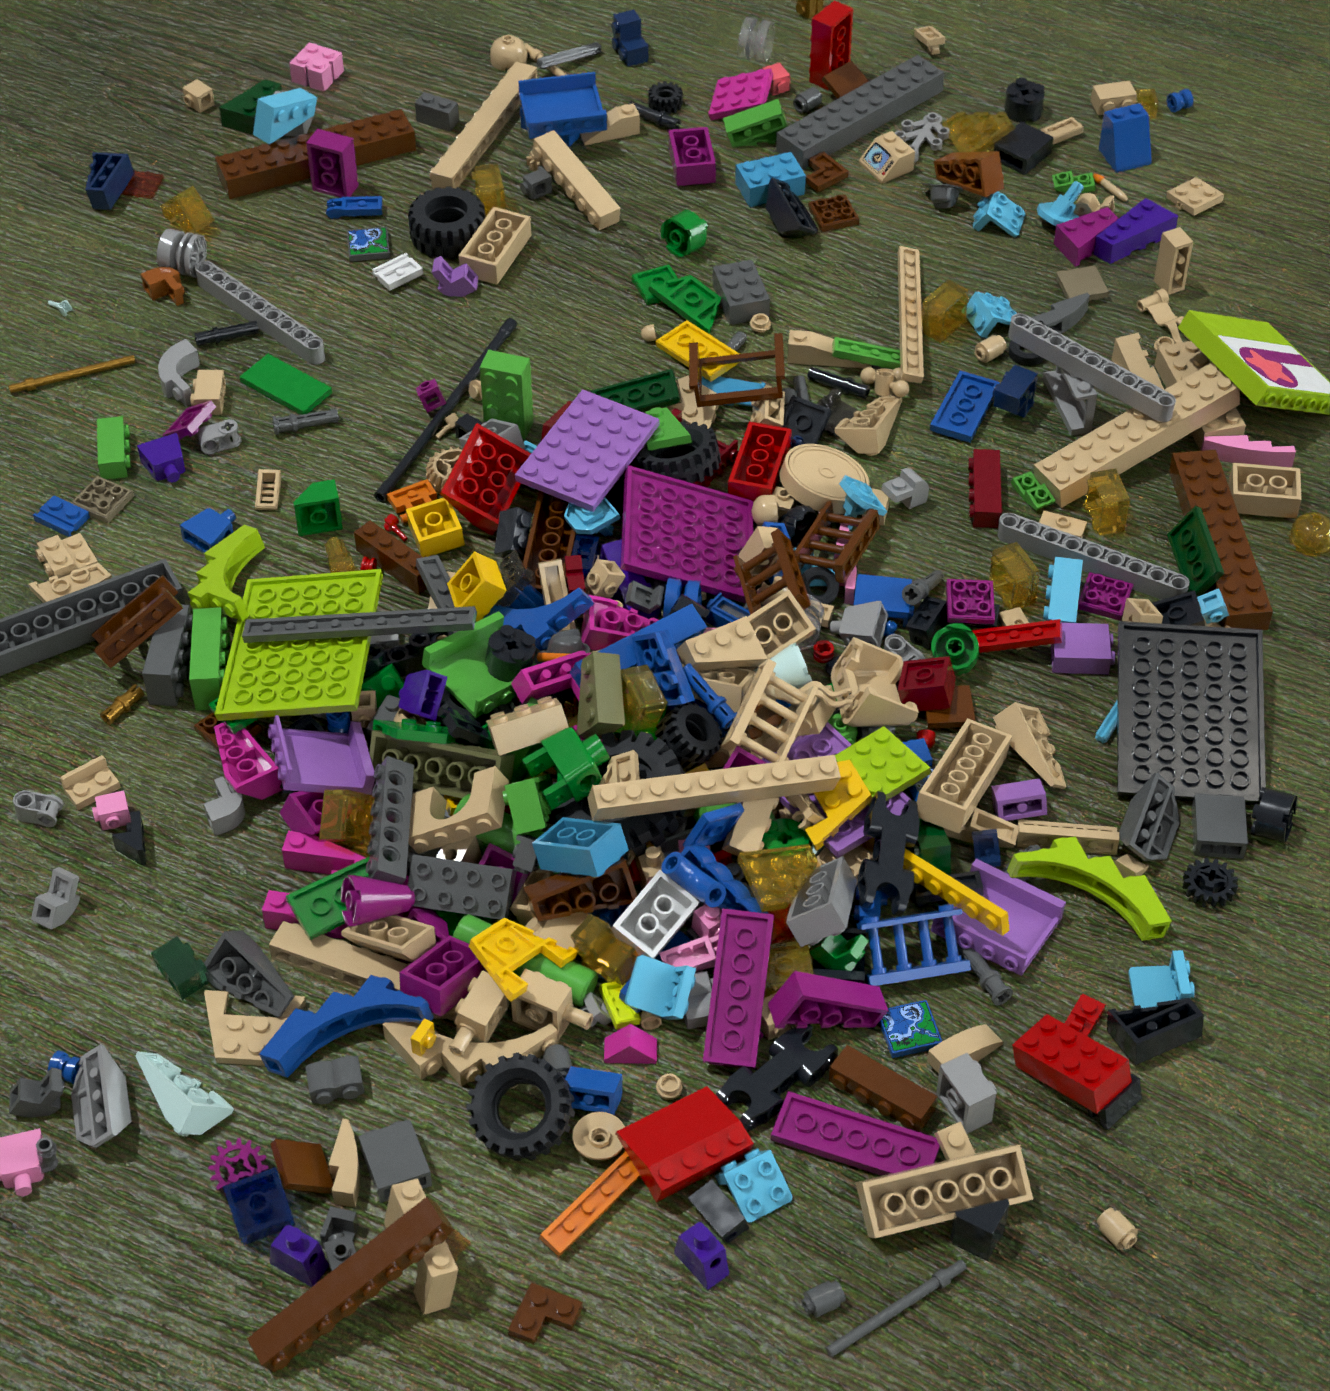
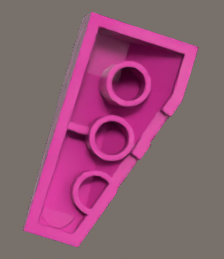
M589 595L594 605L584 613L581 639L590 649L601 650L659 620L656 618L647 619L638 615V610L633 608L630 611L617 605L618 602L615 600Z
M224 723L214 726L224 776L236 792L263 800L284 790L280 788L282 780H278V766H275L273 760L245 728L233 734Z

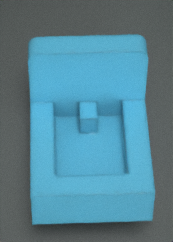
M1219 588L1197 597L1202 616L1207 624L1219 622L1224 617L1229 616Z

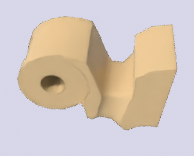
M1084 193L1077 200L1074 209L1078 216H1083L1106 207L1114 213V195L1105 198L1102 205H1100L1094 194Z

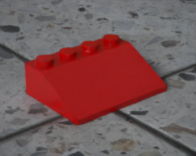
M476 423L440 495L472 525L493 535L498 529L500 511L509 509L521 484L515 481V474L531 453Z
M708 1086L615 1133L656 1202L720 1170L722 1165L733 1160L738 1161L742 1159L744 1154L749 1152L754 1144L741 1121Z

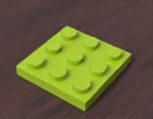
M884 726L835 755L837 762L851 760L872 797L877 791L884 792L886 801L931 774L930 767Z

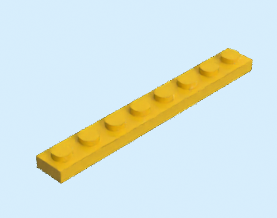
M871 838L861 844V846L873 853L875 838ZM905 849L903 869L914 872L915 883L924 886L932 894L938 895L949 904H954V907L962 909L970 918L978 920L989 930H994L1002 936L1010 931L1007 911Z

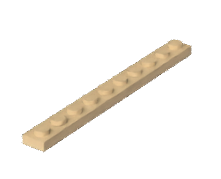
M899 246L897 255L901 380L922 384L924 369L920 256L917 249Z

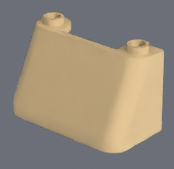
M853 637L831 672V680L835 692L852 688L851 693H846L836 698L838 702L853 699V704L839 708L844 724L851 727L907 726L916 720L919 713L916 704L910 701L902 704L896 687L903 667L901 656Z

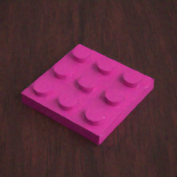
M771 68L759 69L756 72L741 73L737 76L719 79L708 114L710 120L722 119L765 104L773 78Z

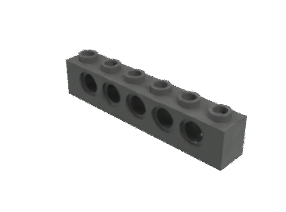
M386 756L382 764H378L374 771L376 784L373 788L372 796L375 797L370 812L373 816V821L369 828V834L372 836L367 849L370 859L366 866V873L368 878L403 884L407 871L414 765Z

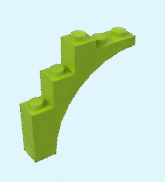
M243 525L203 553L207 561L206 566L196 572L199 580L198 585L187 592L191 600L190 605L192 609L222 607V613L231 618L243 621L249 617L242 598L232 593V587L243 567L265 548L258 529Z
M1076 836L1055 839L1050 849L1043 848L1037 851L1014 854L1007 869L1011 878H1048L1086 890L1119 912L1133 927L1142 941L1164 937L1172 922L1145 875L1123 878L1111 856L1088 859Z

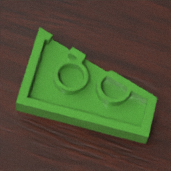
M657 407L646 411V414L659 419L658 428L647 441L648 451L692 443L691 435L667 407Z

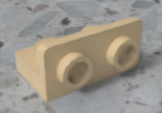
M103 755L60 777L64 793L77 810L95 802V797L110 794L121 788L120 782L108 768Z

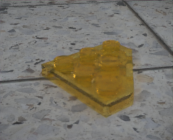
M957 112L942 123L944 127L949 128L950 138L959 152H982L1015 129L1005 112H998V114H989V112H975L974 114Z
M809 844L741 852L738 854L737 859L762 912L787 909L815 871L818 863Z

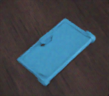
M702 376V384L715 393L761 389L766 385L763 382L760 384L720 376L710 382ZM751 402L735 403L753 407Z

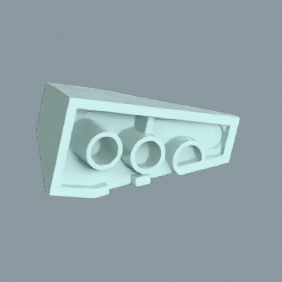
M137 1051L135 1057L165 1119L174 1127L176 1133L182 1136H188L189 1134L201 1135L232 1114L234 1108L214 1091H210L208 1094L199 1088L201 1082L195 1078L191 1079L180 1075L181 1069L161 1055Z

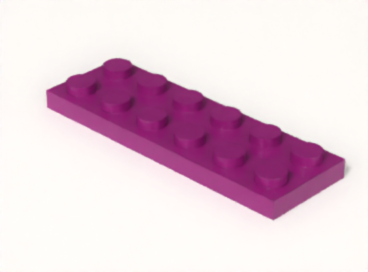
M722 908L703 1063L738 1068L746 1066L754 1070L756 1068L774 914Z
M790 1091L786 1095L771 1133L772 1141L881 1176L934 1164L940 1150L936 1137Z

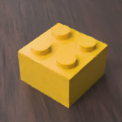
M440 498L405 509L409 528L422 557H429L465 545L462 527L453 506L446 499Z
M475 551L447 583L455 607L475 606L477 611L476 622L482 620L507 591L497 562Z

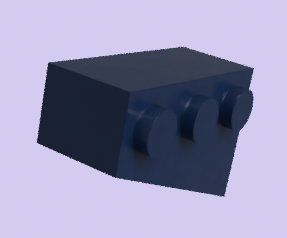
M93 152V163L90 164L91 173L88 174L85 190L93 209L111 210L135 172L128 154Z

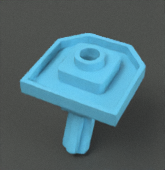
M1074 181L1064 196L1060 194L1055 202L1040 203L1037 207L1038 215L1054 226L1079 217L1073 213L1076 207L1074 201L1082 192L1084 186Z
M846 475L841 479L839 485L847 494L843 508L846 510L845 516L857 518V515L864 514L869 508L878 510V514L881 516L888 512L866 483ZM847 525L849 530L853 528V526Z
M606 498L601 501L594 512L568 503L564 514L566 522L576 534L592 535L600 532L605 537L613 535L614 527L611 524L621 519L620 514Z

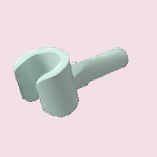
M51 300L48 302V305L56 307L63 317L67 316L68 311H73L67 300L60 303Z

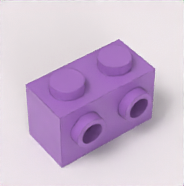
M1040 778L991 786L993 808L997 817L1009 821L1047 815L1046 792Z

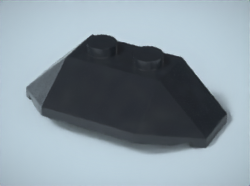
M771 177L769 180L766 209L770 219L775 223L777 231L783 236L789 235L795 238L817 234L819 229L804 204L790 190L788 183Z

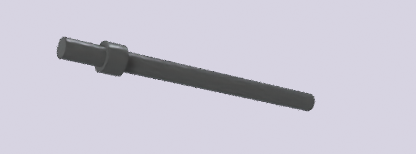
M960 1259L945 1270L941 1268L932 1274L930 1280L825 1347L827 1354L832 1358L935 1289L944 1288L951 1283L952 1278L967 1269L966 1264Z

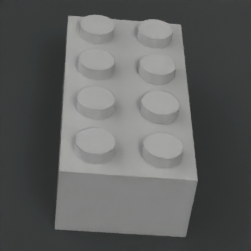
M843 856L798 876L786 923L800 947L808 944L815 945L829 935L836 936L841 934L847 928L857 879Z

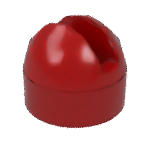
M928 729L919 730L916 734V740L924 738L927 747L930 749L935 744L936 733Z

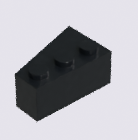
M1190 998L1157 1002L1156 1006L1141 1008V1005L1132 1006V1010L1117 1012L1116 1008L1108 1009L1107 1032L1131 1061L1137 1065L1202 1037L1204 1014Z

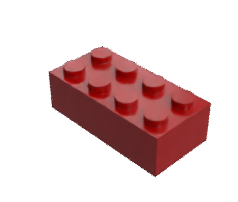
M835 0L815 15L811 21L809 82L825 90H829V88L822 81L823 77L850 62L853 8Z
M755 422L748 423L728 480V494L752 500L753 503L761 495H773L776 486L780 482L782 464L786 454L791 449L792 429Z
M1048 1014L1012 1044L1017 1068L1096 1114L1132 1082L1129 1059Z

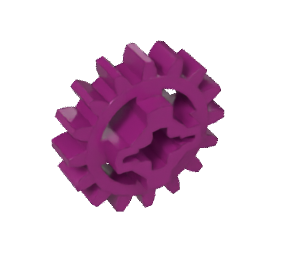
M237 1138L236 1145H232L227 1140L225 1149L220 1146L217 1147L216 1150L219 1156L211 1155L210 1160L215 1163V1165L208 1166V1171L215 1172V1175L210 1177V1182L218 1181L215 1190L219 1191L224 1188L226 1190L225 1197H228L231 1192L235 1193L236 1199H239L241 1192H244L249 1197L251 1195L250 1189L253 1188L258 1191L260 1186L257 1182H265L266 1177L261 1172L268 1171V1166L262 1165V1162L267 1157L266 1155H258L261 1149L260 1146L254 1149L251 1148V1140H248L246 1145H242L241 1138ZM240 1151L239 1155L229 1158L226 1156L230 1152ZM249 1155L255 1160L257 1170L250 1166L248 1161ZM240 1162L243 1164L242 1169L245 1172L240 1171L236 1175L233 1173L234 1168L231 1165L236 1166ZM220 1167L227 1172L229 1177L227 1183L220 1174ZM241 1180H252L244 1186H236Z

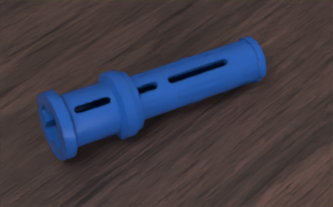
M691 663L684 666L683 669L689 685L708 705V712L718 718L722 723L721 727L723 729L729 728L737 712H734L726 703L727 699L725 697L717 695L692 667Z

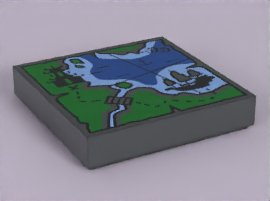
M387 227L347 230L350 262L390 258Z

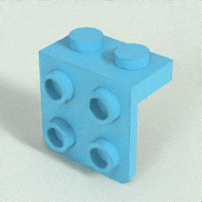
M999 191L987 197H982L978 203L979 209L974 214L973 218L975 220L972 227L979 232L991 220L1012 237H1017L1026 214L1025 211Z
M975 291L962 310L979 336L984 338L989 335L997 322L1010 325L1011 317L1014 314H1018L1011 308L1010 302L1006 298L995 297L990 293Z
M1183 950L1172 951L1169 966L1131 967L1129 969L1128 975L1134 1006L1141 1005V1008L1154 1007L1157 1002L1194 997V984L1189 982L1188 978L1190 975V964L1188 960L1185 961Z
M644 955L638 956L625 997L626 1005L667 1020L683 1019L689 1007V993L695 985L696 978L694 975L696 968L687 965L675 967Z
M758 1148L744 1154L745 1159L741 1162L736 1163L733 1160L720 1167L722 1171L715 1175L719 1185H728L740 1213L747 1222H753L792 1200L790 1189L771 1150L759 1151Z

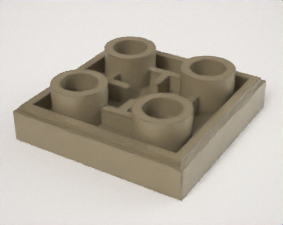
M1096 266L1056 272V279L1066 299L1085 293L1090 295L1089 300L1107 298L1109 295V291Z
M96 476L71 503L88 511L90 517L108 524L134 497L133 490Z

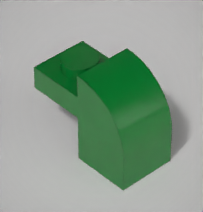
M841 934L836 936L829 935L819 943L812 945L807 953L829 970L852 971L856 963L865 954L863 949L868 940L862 934L848 941Z

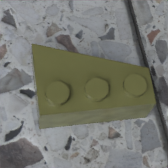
M592 652L581 663L577 735L579 738H589L596 734L599 739H602L603 734L615 732L625 725L620 654Z

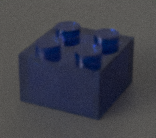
M276 1167L223 1186L243 1245L281 1232L286 1225L296 1226Z

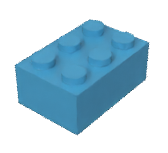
M792 152L736 164L735 184L749 207L766 204L771 177L787 182L790 190L797 196L805 194L806 175Z
M566 817L561 818L532 843L541 870L591 877L603 875L605 870L613 863L618 862L620 857L629 850L621 824Z

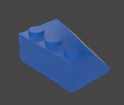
M669 630L632 637L646 708L678 705L695 700Z

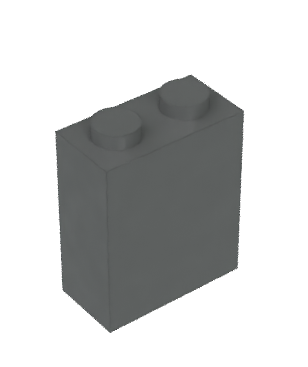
M1195 794L1191 809L1194 856L1244 859L1248 845L1245 797Z
M410 1119L396 1121L390 1126L378 1130H369L365 1134L358 1136L360 1149L380 1203L389 1200L391 1186L418 1179L422 1189L432 1186L430 1169Z

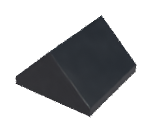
M1008 1199L955 1211L950 1239L952 1244L988 1262L1005 1231L1010 1204Z

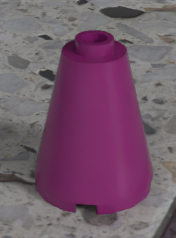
M347 875L348 877L344 878L341 887V902L346 903L347 910L342 911V915L347 926H358L407 912L415 903L414 892L407 885L357 875Z

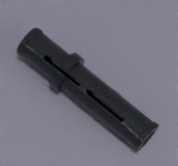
M633 101L628 103H634L640 117L656 123L657 126H665L673 130L680 128L676 124H681V120L669 116L664 111L658 112Z
M255 320L223 328L213 327L212 330L194 333L197 346L213 342L218 344L220 341L259 334V329Z
M813 366L807 374V379L839 389L847 395L850 393L866 399L870 393V386L858 383L850 377L844 378Z

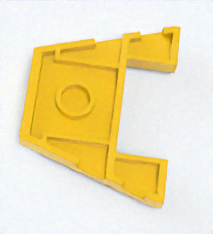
M851 760L837 762L841 778L834 790L813 793L827 816L826 819L805 829L816 851L824 846L823 842L829 836L833 837L839 832V827L848 819L851 821L872 800L871 793Z
M506 918L501 919L473 937L469 943L471 951L511 1002L525 993L528 987V983L512 971L539 953L562 968L576 958L578 950L570 946L568 950L556 945L557 940L550 937L542 939L533 935L534 930Z

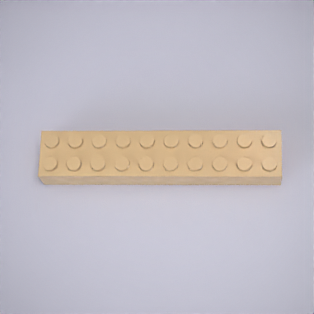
M1211 362L1165 389V391L1176 398L1173 416L1170 421L1159 422L1132 408L1034 464L1035 478L1040 485L1045 483L1056 500L1055 502L1063 508L1240 405V389Z

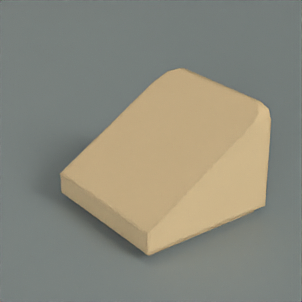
M1129 854L1115 861L1116 867L1124 878L1128 876H1141L1148 869L1147 865Z

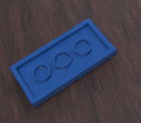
M960 370L930 424V431L971 443L995 398L992 395L993 390L997 384L1000 385V382Z

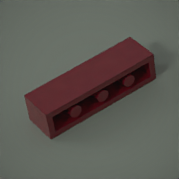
M973 449V457L968 458V471H972L968 475V486L972 487V489H969L968 502H972V505H969V518H973V527L998 528L999 519L1002 515L1000 450Z

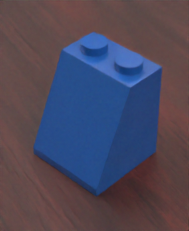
M1140 103L1104 111L1099 151L1116 173L1150 165L1152 162L1149 114Z

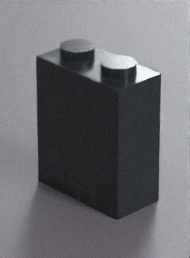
M1020 122L994 144V151H999L1002 165L1026 175L1052 153L1054 137L1024 122Z

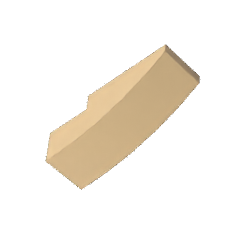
M975 808L960 834L948 831L945 828L944 831L947 836L973 843V831L997 829L999 847L1013 848L1016 844L1019 826Z
M986 1024L975 1026L957 1033L928 1051L927 1062L939 1074L940 1065L965 1053H968L973 1061L976 1060L978 1062L1003 1045V1041Z
M343 1119L329 1162L331 1178L335 1179L332 1194L334 1204L356 1208L360 1187L359 1158L354 1133L349 1120Z

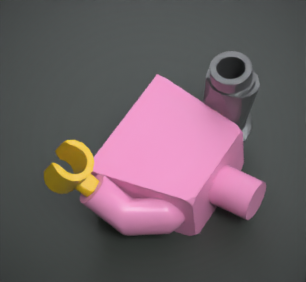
M40 1128L0 1137V1181L3 1182L4 1187L7 1189L15 1187V1193L18 1196L29 1195L32 1192L31 1183L41 1181L44 1178V1173L54 1170L58 1165L56 1144L50 1138H43Z

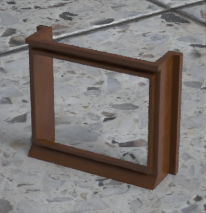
M783 333L774 334L775 350L700 358L698 342L689 343V389H694L697 408L783 398L782 379H785ZM775 358L777 387L702 395V366Z

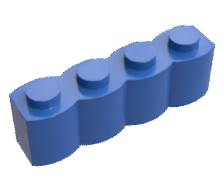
M689 845L680 853L726 888V897L717 906L721 910L723 908L768 914L763 903L751 897L747 887L740 881L734 880L730 870L725 865L716 862L713 853L703 845Z

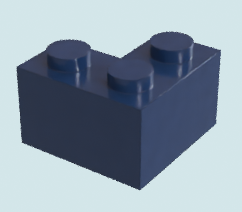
M634 9L613 14V23H611L613 39L611 43L613 49L619 53L620 59L625 62L627 67L649 62V46L641 36V19Z
M1014 364L1009 372H1005L1000 385L997 384L993 390L992 395L995 397L994 406L1025 418L1034 405L1038 373Z

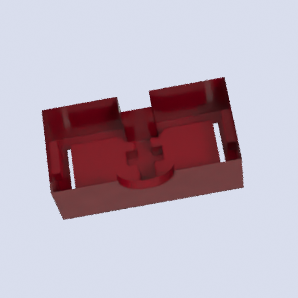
M581 555L565 556L568 594L577 588L582 589L586 593Z

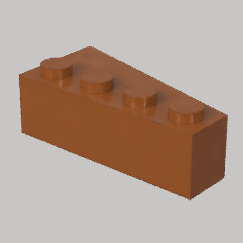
M999 151L956 152L934 161L936 179L961 187L983 197L1004 189V176Z

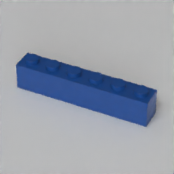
M690 604L598 652L620 654L621 680L623 681L627 674L631 672L634 675L639 673L632 637L669 630L677 651L686 640L703 634L707 625L693 604ZM582 660L576 662L569 672L579 688Z

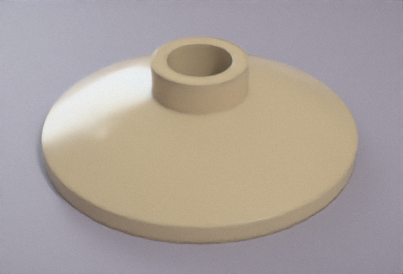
M590 1113L582 1117L573 1129L574 1146L586 1158L592 1160L610 1159L623 1149L615 1133L625 1126L619 1118L610 1113ZM597 1139L604 1140L603 1142H596Z

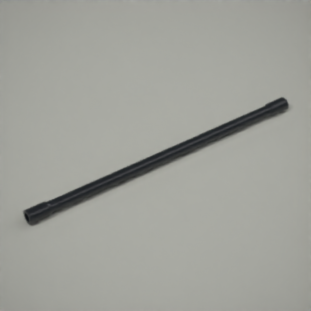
M506 319L496 336L446 400V404L440 408L387 480L375 492L374 497L376 500L384 503L388 499L387 494L394 491L397 483L443 424L445 418L449 416L467 392L470 382L476 380L479 376L480 365L487 351H498L504 341L517 327L515 319Z

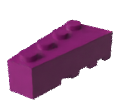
M794 971L768 1003L775 1028H785L786 1024H795L796 1028H807L808 1024H820L821 1028H831V1026L836 1024H843L844 1028L875 1027L888 1012L882 992L878 986Z

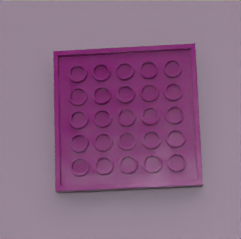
M628 465L625 470L621 569L666 582L668 578L680 579L684 587L689 580L701 581L702 592L713 595L722 593V596L727 599L747 604L740 579L734 571L735 562L733 556L736 554L739 556V553L753 534V501Z

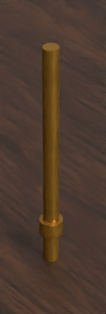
M134 355L36 379H33V377L27 378L23 382L8 385L10 394L23 390L32 391L36 390V387L136 362Z

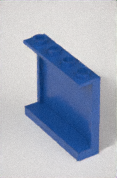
M595 72L518 81L519 98L529 139H535L553 130L558 136L607 130V113L602 108L596 86Z

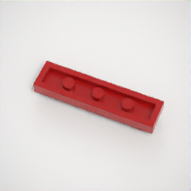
M1061 619L972 630L979 643V653L1062 643Z

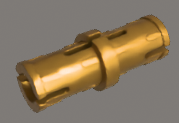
M134 684L122 696H117L114 699L115 702L100 713L101 719L105 723L107 722L108 725H111L120 715L131 710L130 707L144 696L143 690Z

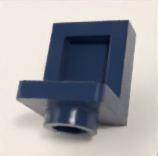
M997 829L973 831L975 860L978 859L995 868L1001 866Z

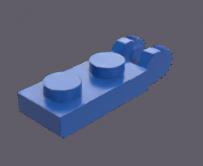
M381 196L330 199L327 201L326 214L332 219L340 218L341 216L382 215L383 199Z

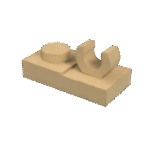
M933 26L914 29V36L927 46L928 52L931 51L932 55L939 54V45L945 44V37Z
M807 793L786 797L793 807H798L800 810L792 816V819L797 822L803 819L802 823L798 826L800 829L805 831L812 823L816 824L825 819Z

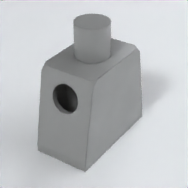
M881 601L849 606L845 608L842 620L831 622L830 630L833 635L839 634L846 646L855 637L865 642H871L880 648L888 613Z

